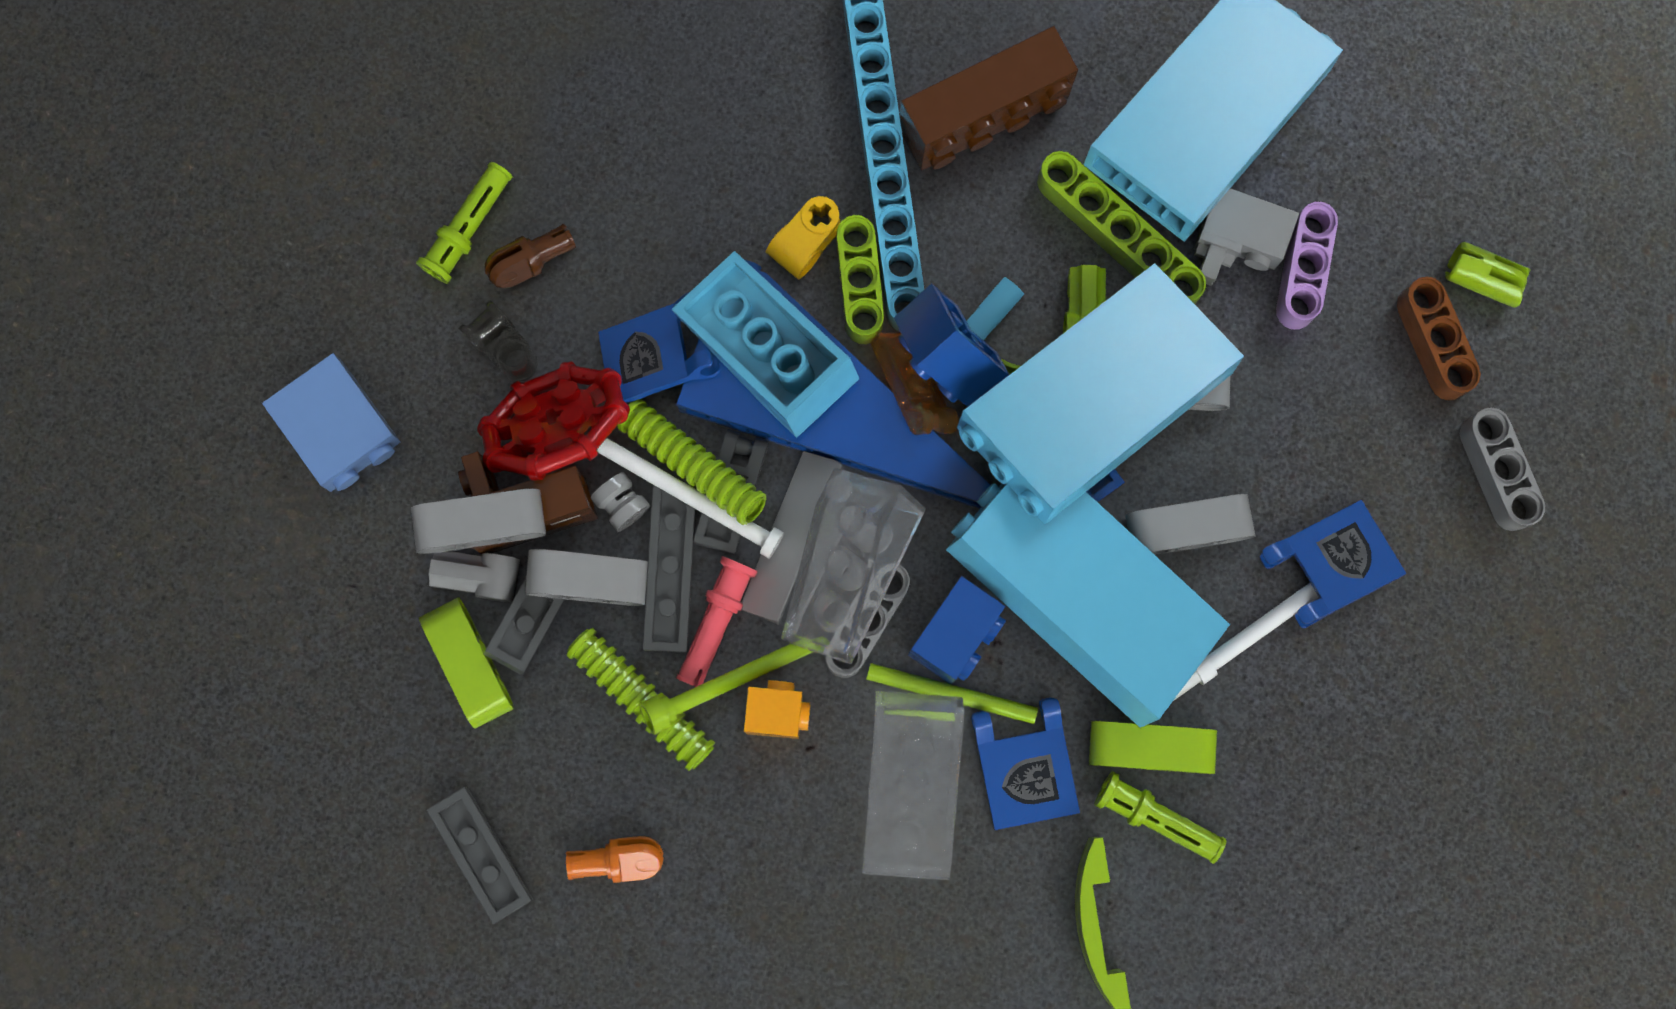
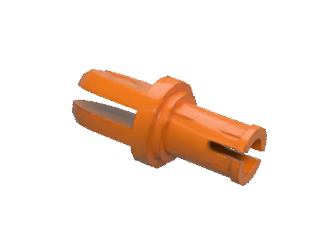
M636 836L609 839V844H605V848L566 851L568 880L608 875V879H612L613 883L645 880L654 877L661 870L664 859L663 850L659 842L651 837Z

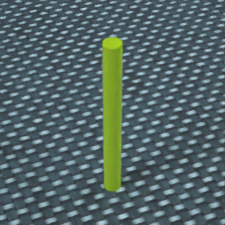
M870 663L866 678L869 681L1031 724L1035 723L1038 713V707L873 663Z

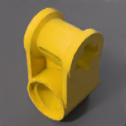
M817 196L811 198L794 218L775 235L766 249V254L795 278L801 279L810 271L822 252L837 237V229L841 223L838 206L828 197ZM828 214V225L820 222L815 226L813 216L817 215L822 218Z

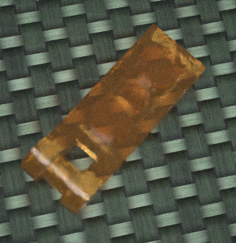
M878 333L870 344L910 431L914 435L930 434L932 430L939 434L954 433L958 425L957 412L953 408L947 407L933 378L930 377L928 380H924L912 368L909 362L913 358L912 354L903 347L898 339L901 333Z

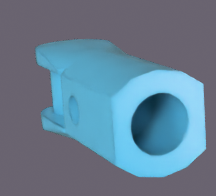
M1004 277L967 320L970 329L984 340L1021 299L1024 293L1017 285Z

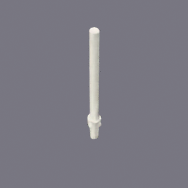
M1311 583L1305 585L1207 655L1174 700L1198 683L1206 684L1218 675L1216 670L1291 618L1302 606L1319 598Z

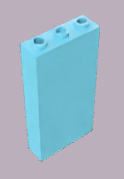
M1220 0L1094 141L1083 165L1185 242L1328 75L1343 49L1337 46L1328 35L1318 32L1303 21L1294 10L1284 7L1276 0Z
M1154 263L964 409L957 429L963 443L970 450L978 451L989 463L988 466L993 476L1002 484L1007 483L1018 495L1022 508L1029 515L1037 516L1045 525L1231 376L1244 355Z
M995 483L990 485L976 501L981 508L974 517L967 513L952 529L951 533L956 538L946 548V551L1138 727L1141 728L1159 720L1230 624L1087 492L1044 525L1037 516L1029 515L1022 508L1018 495L1007 483L997 486Z

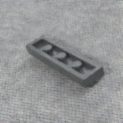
M679 479L684 483L688 484L686 479ZM653 485L643 650L687 653L696 509Z

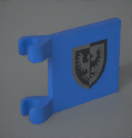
M688 293L681 296L674 304L598 332L604 369L612 368L620 374L622 379L620 388L624 402L630 403L690 380L709 379L719 375V361L716 358H712V354L708 350H700L687 359L681 320L672 311V308Z
M1362 500L1284 540L1267 546L1260 555V560L1267 569L1274 568L1290 557L1295 556L1320 598L1302 606L1295 614V619L1301 628H1307L1335 611L1406 575L1404 568Z
M1049 697L1039 701V710L1045 730L994 740L990 714L986 711H979L971 715L994 830L1080 813L1063 731L1059 701L1055 698Z

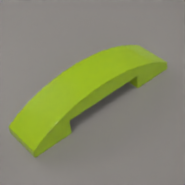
M1103 837L1088 838L1082 853L1075 888V916L1080 946L1089 972L1100 993L1111 1008L1131 1009L1125 972L1119 968L1106 970L1093 885L1110 882Z

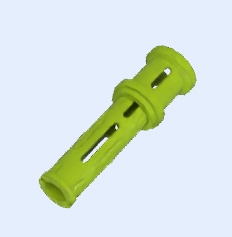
M490 162L488 168L467 196L450 224L439 227L436 232L438 238L426 256L419 257L416 264L430 276L440 282L449 284L452 279L450 276L451 271L463 254L468 255L471 250L472 243L469 240L513 176L502 166ZM486 190H488V192L486 193V195L484 196V198L482 199V201L470 217V214L472 213V211L474 210V208L476 207V205L478 204ZM448 249L447 253L445 254V256L443 257V259H442L441 262H440V259L442 258V256L444 255V253H445L446 250Z
M1112 771L1107 776L1095 799L1094 805L1102 809L1105 806L1127 818V823L1133 827H1139L1143 824L1173 842L1204 857L1212 864L1218 861L1226 846V838L1214 834L1188 818L1154 801L1155 796L1152 795L1151 791L1147 789L1140 791L1121 781L1118 773Z

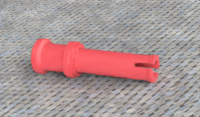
M723 556L720 560L723 566L713 590H707L705 595L707 597L706 601L709 604L679 674L676 676V679L695 687L704 683L733 613L737 614L738 611H741L743 604L740 601L750 578L756 577L758 572Z

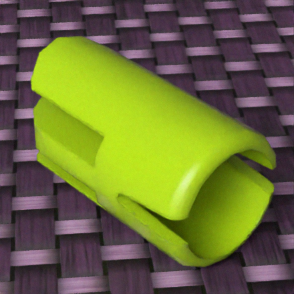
M1468 242L1460 243L1447 265L1451 272H1445L1446 280L1513 308L1520 306L1530 269Z

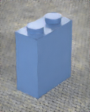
M334 353L262 403L320 486L330 492L335 489L341 491L354 484L360 477L358 472L371 463L373 466H376L389 459L395 452L393 448L401 443L347 366Z

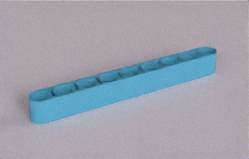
M842 0L886 315L893 329L900 332L894 319L897 315L895 306L903 301L911 302L924 290L884 4L883 0ZM867 21L873 23L877 28L873 32L863 33L856 28V25ZM867 61H876L883 68L878 72L869 73L864 71L861 65ZM880 100L888 106V109L882 113H874L867 108V105L871 101ZM886 140L894 146V149L889 153L880 154L873 149L872 145L877 141ZM892 180L899 185L900 190L891 195L885 194L878 189V185L882 181ZM897 220L903 223L906 231L897 236L890 235L884 230L883 226L889 221ZM904 261L911 266L912 272L907 276L899 277L890 271L889 266L893 262Z

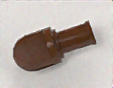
M565 224L533 240L525 239L524 236H521L495 250L488 256L485 262V274L496 287H513L541 274L544 263L575 249V242Z

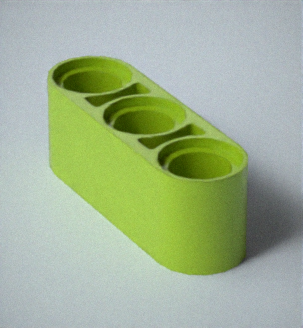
M852 215L842 220L837 229V255L844 322L847 335L852 341L858 344H869L879 338L882 333L884 320L874 226L869 219L862 215ZM857 231L864 234L867 241L862 246L853 247L847 244L844 238L848 233ZM864 272L872 281L867 287L856 288L851 285L848 279L853 273ZM860 313H868L875 318L876 324L871 329L861 330L854 325L853 319Z
M459 597L419 617L422 629L467 720L474 729L514 709L512 699L493 660L483 654L486 646L467 608Z
M1091 721L1089 765L1215 774L1217 730L1145 725L1140 728L1133 723Z

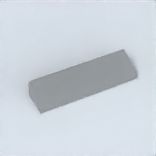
M803 451L771 529L772 531L775 527L784 532V535L770 559L763 555L760 556L755 568L758 571L756 577L751 578L741 602L743 604L742 611L774 624H780L843 469V463Z

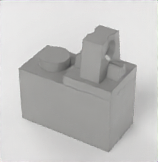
M1230 188L1204 218L1193 250H1195L1194 255L1203 258L1200 270L1205 276L1206 284L1212 286L1213 282L1216 281L1221 265L1230 268L1237 257L1245 259L1244 264L1250 268L1260 271H1267L1269 268L1275 270L1284 259L1299 213Z

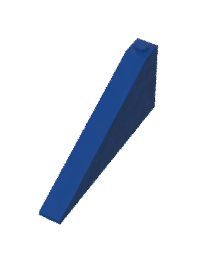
M745 260L850 357L859 380L796 438L699 339L694 353L700 350H708L712 354V358H716L719 361L720 373L713 378L685 382L677 401L679 412L802 452L805 451L843 463L845 466L980 509L981 506L976 501L990 484L767 273L762 272L760 265Z

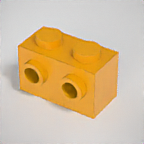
M768 680L767 688L748 687L744 732L750 735L799 739L800 730L808 731L811 705L809 702H802L803 694L800 691H794L795 685L792 682Z

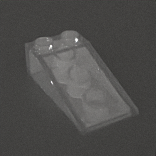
M834 468L814 509L781 639L804 649L852 664L926 508L900 485Z
M876 691L863 874L950 880L965 715L963 697Z

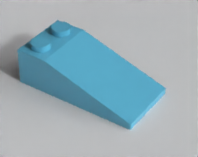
M735 251L672 308L677 317L796 438L859 380L850 357Z

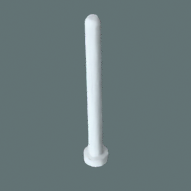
M608 438L597 450L599 454L761 546L760 554L768 559L771 558L784 535V532L775 527L769 532L754 522L741 525L737 522L736 517H731L727 514L726 509L722 510L716 505V501H710L705 494H701L695 488Z

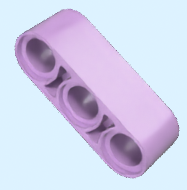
M1324 202L1310 203L1299 213L1286 250L1276 315L1279 322L1289 329L1306 327L1321 312L1324 305L1338 225V216L1335 210ZM1313 218L1317 220L1322 226V233L1311 232L1305 224V219ZM1306 258L1310 260L1315 266V274L1303 272L1298 265V259ZM1292 298L1301 299L1307 304V315L1298 314L1293 310L1291 306Z

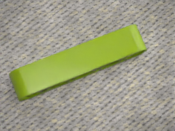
M1057 151L1045 158L1038 175L1037 184L1041 193L1135 278L1149 268L1144 263L1142 254L1151 252L1158 255L1162 266L1159 268L1173 282L1182 280L1190 284L1193 295L1188 296V298L1196 304L1206 288L1205 276L1197 266L1073 155L1068 152ZM1051 169H1061L1067 174L1069 180L1063 183L1055 182L1049 177L1048 171ZM1085 196L1092 197L1099 203L1100 208L1096 211H1087L1080 205L1079 199ZM1116 224L1123 225L1130 231L1131 237L1124 240L1118 239L1112 234L1110 227Z

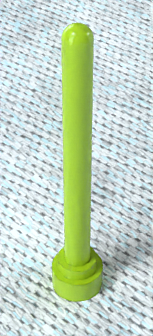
M828 628L821 629L673 698L653 696L639 703L643 719L653 735L671 728V722L677 720L678 714L828 646L834 637V633Z

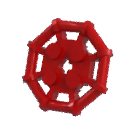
M570 361L561 363L559 369L524 383L514 382L510 385L511 391L489 416L482 417L477 426V431L482 436L484 445V466L494 473L508 471L529 476L532 481L543 480L547 473L586 458L591 461L598 456V448L618 424L627 421L630 413V408L624 402L621 392L622 379L620 374L612 368L597 370L579 367ZM577 384L589 385L586 390L579 389ZM606 400L604 406L596 407L598 404ZM591 425L592 429L585 435L584 433ZM512 439L509 443L501 446V440Z

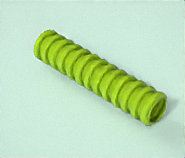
M642 399L635 400L628 405L630 413L627 421L618 424V429L621 432L627 433L628 437L633 441H637V444L642 448H647L648 453L652 456H657V460L663 464L666 463L667 467L672 471H676L679 477L682 479L686 478L688 484L696 486V490L701 494H706L710 501H716V505L722 510L726 509L727 514L731 517H736L737 522L741 525H747L759 516L766 503L765 493L761 490L756 491V487L752 483H746V479L741 475H736V471L731 467L726 468V464L720 459L716 460V456L711 452H706V448L701 444L696 445V441L693 438L686 437L684 431L677 429L676 425L672 422H667L663 415L657 414V411L652 407H648L647 403Z
M594 628L586 629L569 646L566 656L569 659L575 658L578 660L576 666L580 669L585 667L587 669L586 675L589 678L595 676L597 678L596 684L599 687L604 685L607 688L606 694L608 696L615 695L617 697L615 702L619 706L624 704L627 707L625 710L627 714L631 715L634 713L637 716L635 721L638 724H646L641 714L639 703L656 695L659 698L665 695L662 692L657 694L654 691L656 688L654 684L647 685L644 682L646 677L643 674L638 676L634 673L636 668L633 665L627 666L624 656L617 657L615 655L617 650L613 646L608 648L605 645L607 642L605 638L601 637L598 639L595 636L597 631ZM682 712L677 715L676 721L671 722V728L656 734L655 740L658 743L664 741L667 744L665 749L668 752L673 750L677 754L675 759L679 762L683 759L687 763L685 768L690 771L696 769L712 752L715 742L712 739L707 741L704 738L705 732L703 730L697 732L694 729L695 723L692 720L687 722L684 719L686 715ZM646 727L645 730L650 734V730Z

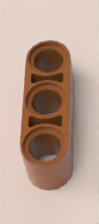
M1428 276L1418 278L1399 295L1397 300L1398 313L1432 391L1443 400H1456L1477 386L1481 376L1480 368L1442 283ZM1414 292L1422 293L1427 297L1429 301L1428 309L1421 308L1416 304L1413 296ZM1431 330L1438 331L1444 336L1446 341L1445 348L1438 347L1433 343L1430 336ZM1448 369H1453L1461 375L1462 387H1457L1449 381Z

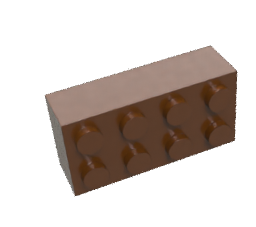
M1052 26L901 100L900 123L902 136L921 171L930 166L933 169L942 168L956 158L955 154L967 148H970L971 151L978 150L989 144L993 140V135L1007 129L1008 133L1017 131L1030 122L1029 117L1042 111L1046 115L1051 114L1062 108L1067 103L1066 99L1069 98L1078 68L1055 26Z

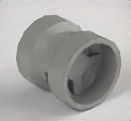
M624 472L610 478L590 497L599 509L606 510L610 515L609 522L617 532L635 523L651 507L643 495H636L632 490V482Z

